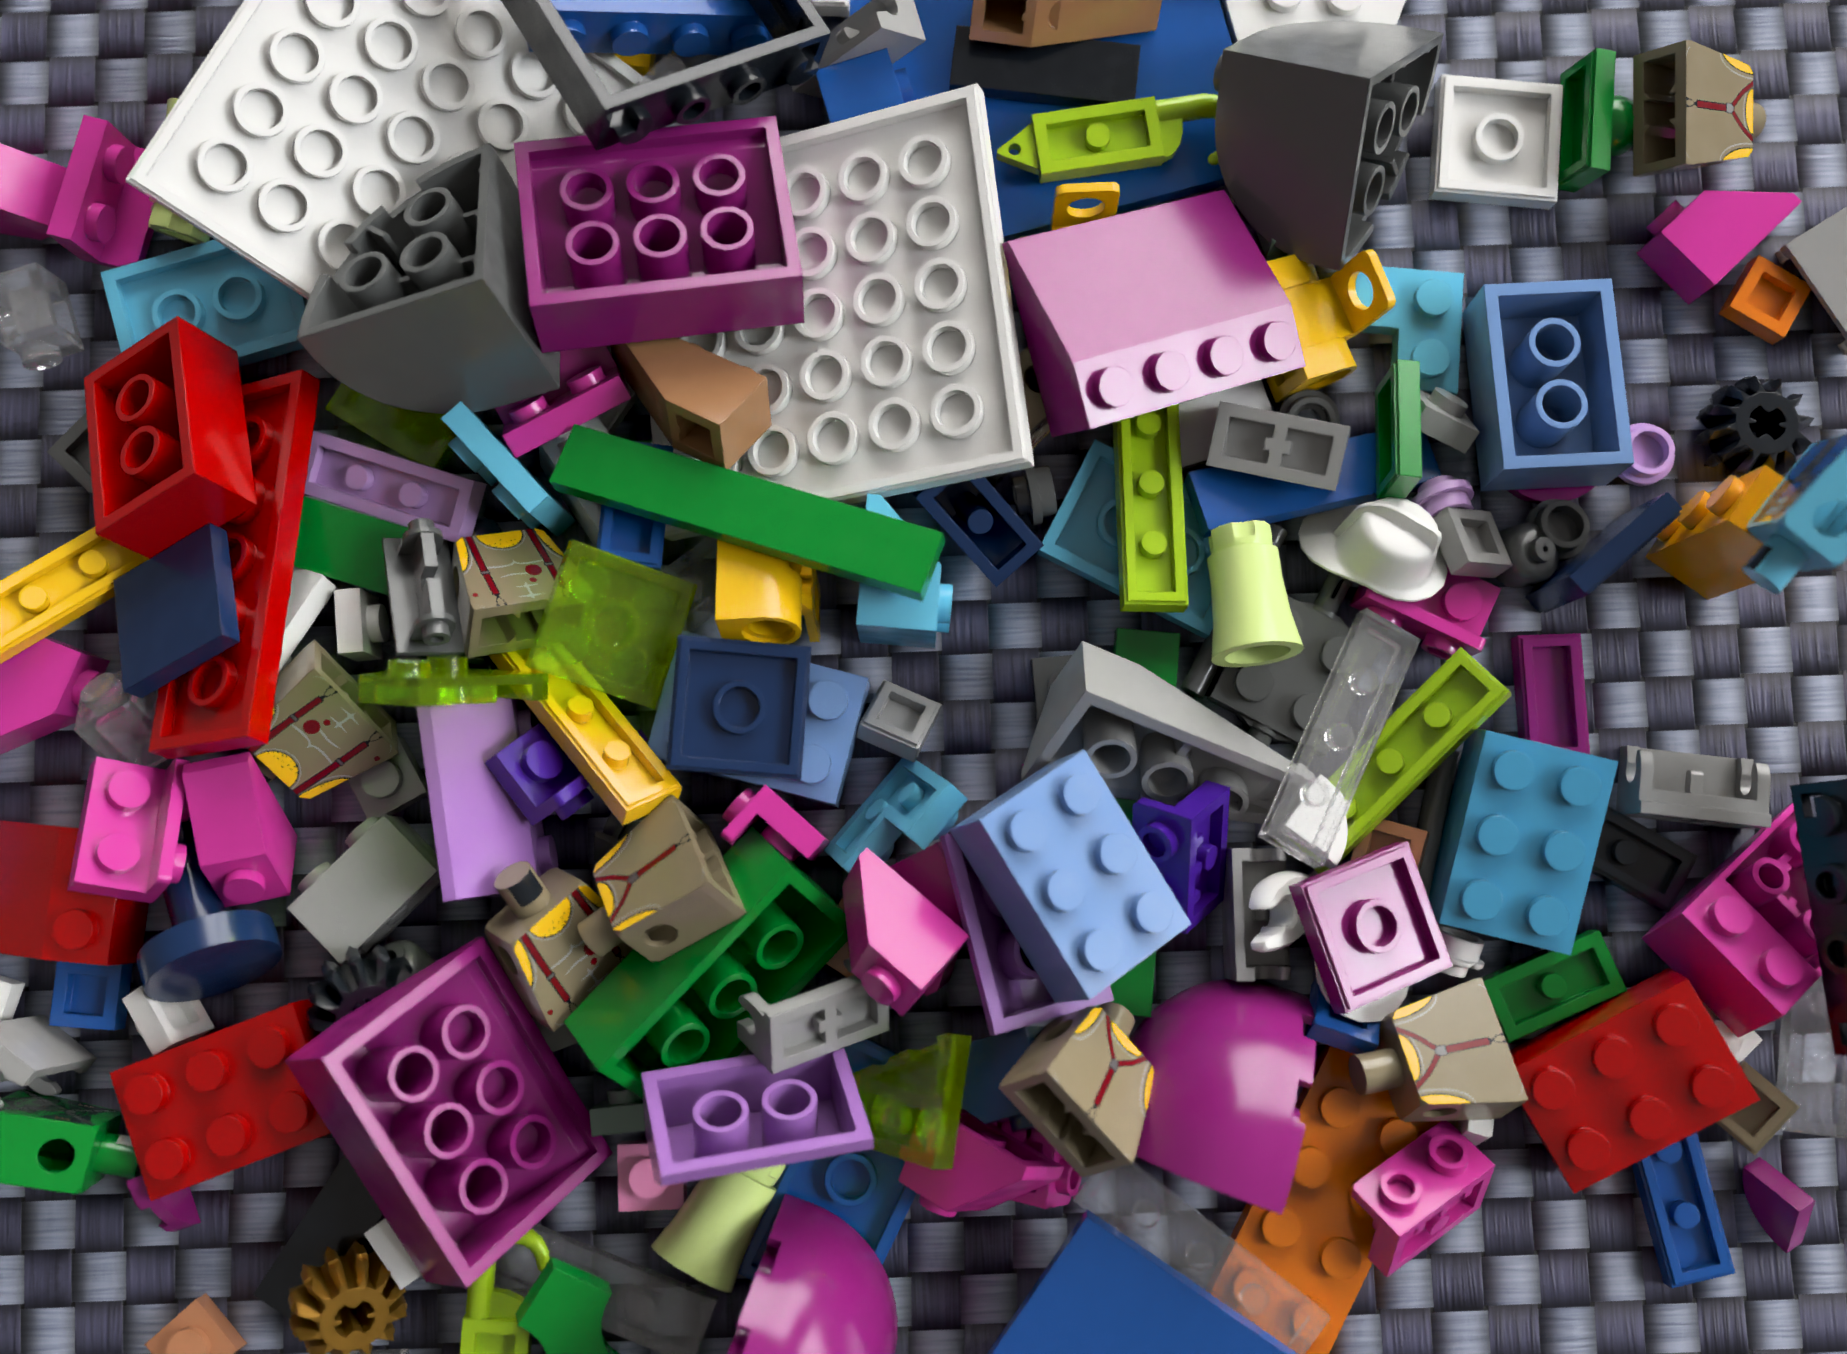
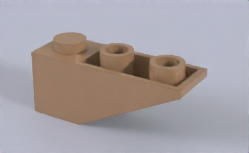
M973 0L969 40L1031 48L1157 30L1162 0Z
M678 337L610 345L612 357L620 372L673 448L702 462L730 469L771 427L767 377L756 373L751 368L740 366L703 349L695 343H689Z

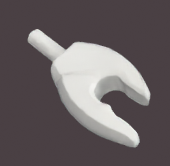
M1289 870L1277 872L1262 879L1254 887L1248 907L1251 910L1270 909L1268 925L1262 927L1260 933L1251 941L1252 950L1265 953L1282 949L1292 944L1305 932L1288 886L1317 875L1318 873L1315 870L1309 875Z

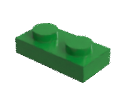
M1588 930L1576 935L1571 955L1544 949L1482 977L1505 1040L1509 1043L1627 991L1599 930Z

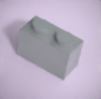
M383 815L378 820L376 816H372L363 821L345 840V843L350 848L332 865L329 862H324L307 874L297 887L302 894L287 908L341 965L348 963L345 956L349 946L356 948L361 959H364L377 944H380L441 884L436 852L402 817Z

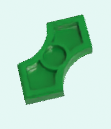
M551 1256L515 1313L517 1326L531 1333L540 1342L546 1354H620L610 1347L602 1334L604 1310L612 1295L609 1282Z

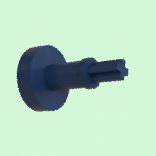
M190 817L187 822H180L177 842L187 846V856L182 876L177 884L170 883L163 891L172 927L150 939L136 956L146 996L161 1002L193 1001L229 992L261 977L270 971L282 957V947L274 921L270 915L256 910H226V907L199 867Z

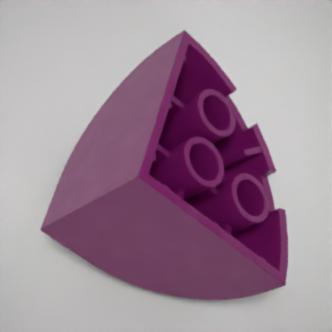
M1222 979L1185 989L1155 1008L1151 1012V1017H1146L1129 1039L1152 1064L1154 1069L1150 1099L1136 1156L1218 1192L1282 1214L1294 1176L1306 1125L1299 1122L1300 1111L1295 1107L1297 1091L1300 1085L1306 1088H1310L1313 1085L1316 1041L1303 1036V1023L1311 1025L1315 1018L1309 998L1304 994L1264 981L1236 982L1230 979Z
M785 1193L727 1354H895L898 1338L896 1302L886 1271L866 1240L840 1217L818 1205Z

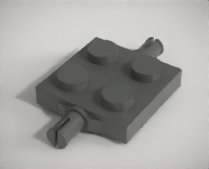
M1328 572L1327 578L1314 603L1300 602L1288 596L1291 613L1304 646L1301 653L1289 659L1265 665L1222 667L1206 698L1234 713L1244 726L1249 728L1247 733L1268 747L1271 741L1291 743L1318 758L1325 756L1381 645L1349 628L1340 617L1336 616L1346 594L1353 585L1346 578L1338 583L1341 576Z

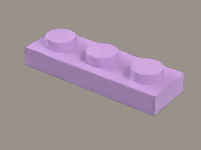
M313 430L304 494L405 527L414 519L428 518L434 522L436 528L442 531L443 539L456 542L462 537L472 536L487 484Z

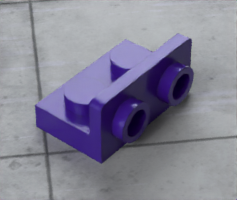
M541 722L484 763L532 826L553 812L557 814L561 821H564L594 798L587 788L590 785ZM641 729L637 731L646 742L648 738Z
M1208 780L1187 797L1178 801L1175 806L1145 797L1140 798L1132 806V827L1191 922L1190 926L1181 931L1183 934H1188L1224 900L1230 787Z

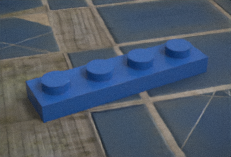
M550 0L583 53H617L622 56L677 54L682 57L729 55L774 40L748 0ZM527 42L529 52H533V50Z

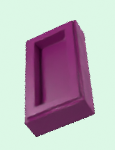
M1581 633L1518 635L1511 638L1518 738L1590 754Z

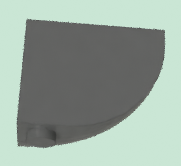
M1304 22L1268 28L1223 49V54L1216 64L1213 78L1214 89L1218 92L1215 140L1219 166L1224 182L1239 211L1263 238L1270 243L1271 238L1276 240L1277 242L1273 246L1288 255L1295 254L1301 261L1340 271L1357 254L1373 231V223L1366 222V219L1375 211L1380 199L1390 201L1410 156L1409 153L1399 151L1403 138L1411 130L1416 115H1424L1444 33L1374 22Z
M491 143L451 159L416 179L415 181L421 188V191L406 200L390 214L382 205L375 210L344 242L351 253L339 267L333 278L329 274H321L307 301L301 318L297 339L328 373L349 388L369 398L398 408L417 412L446 414L461 401L472 412H478L560 389V351L542 353L529 307L518 188Z

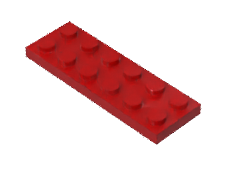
M303 369L241 385L257 504L219 527L226 530L228 535L240 642L159 688L149 753L167 759L268 744L321 381Z

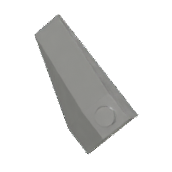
M1084 641L1080 643L1050 686L1021 771V780H1025L1048 763L1085 749L1114 798L1139 800L1145 797L1164 804L1176 805L1178 801L1187 797L1208 780L1230 787L1228 820L1276 826L1283 821L1297 801L1314 784L1312 774L1140 664Z

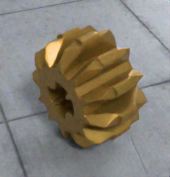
M355 1240L345 1256L339 1257L335 1250L327 1246L324 1254L325 1263L321 1267L302 1264L300 1276L303 1284L289 1289L288 1302L292 1311L289 1323L294 1337H298L299 1341H304L309 1354H326L328 1352L330 1354H350L351 1351L357 1349L360 1354H371V1343L376 1339L394 1341L395 1328L392 1322L407 1316V1303L403 1296L406 1290L405 1288L400 1290L390 1275L391 1271L386 1269L375 1251L367 1254L364 1245L359 1244Z

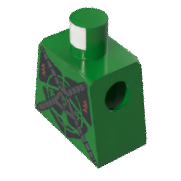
M20 1089L1 1098L4 1103L3 1107L0 1108L1 1184L81 1194L103 1179L106 1174L128 1179L141 1176L130 1136L117 1134L122 1119L121 1112L53 1095L46 1096L26 1089Z

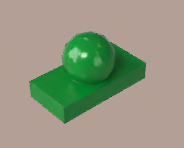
M1595 48L1560 74V85H1563L1558 190L1575 193L1609 172L1611 157L1620 156L1630 151L1633 147V100L1622 95H1614L1615 51Z

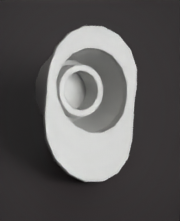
M1387 497L1374 502L1371 501L1360 505H1351L1311 514L1303 519L1298 532L1301 549L1313 563L1392 600L1418 602L1431 598L1444 586L1448 571L1446 561L1439 551L1442 539L1441 532L1438 530V526L1430 513L1418 504L1404 498Z

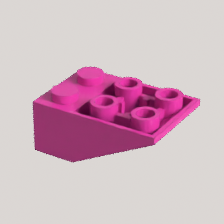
M1793 802L1772 819L1771 828H1761L1680 899L1642 937L1644 942L1672 970L1688 978L1699 998L1738 1038L1783 1017L1821 976Z

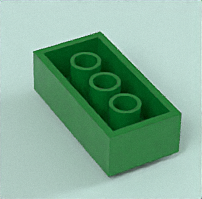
M753 826L722 856L746 913L737 920L662 961H650L633 949L564 1020L565 1025L596 1069L642 1099V1072L738 1057L746 1049V1046L737 1037V1021L748 1017L752 1019L751 1014L740 1004L739 997L756 992L768 1005H772L796 996L848 941L845 911L819 884L792 860H789Z

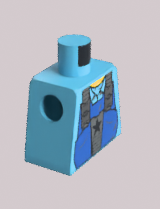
M1847 433L1812 443L1748 522L1746 528L1763 545L1742 569L1751 580L1764 589L1779 594L1799 570L1803 572L1836 568L1847 559Z

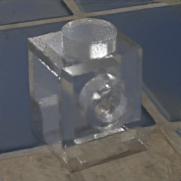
M37 262L0 273V343L6 349L20 355L25 369H50L60 365L63 362V357L84 351L66 283Z

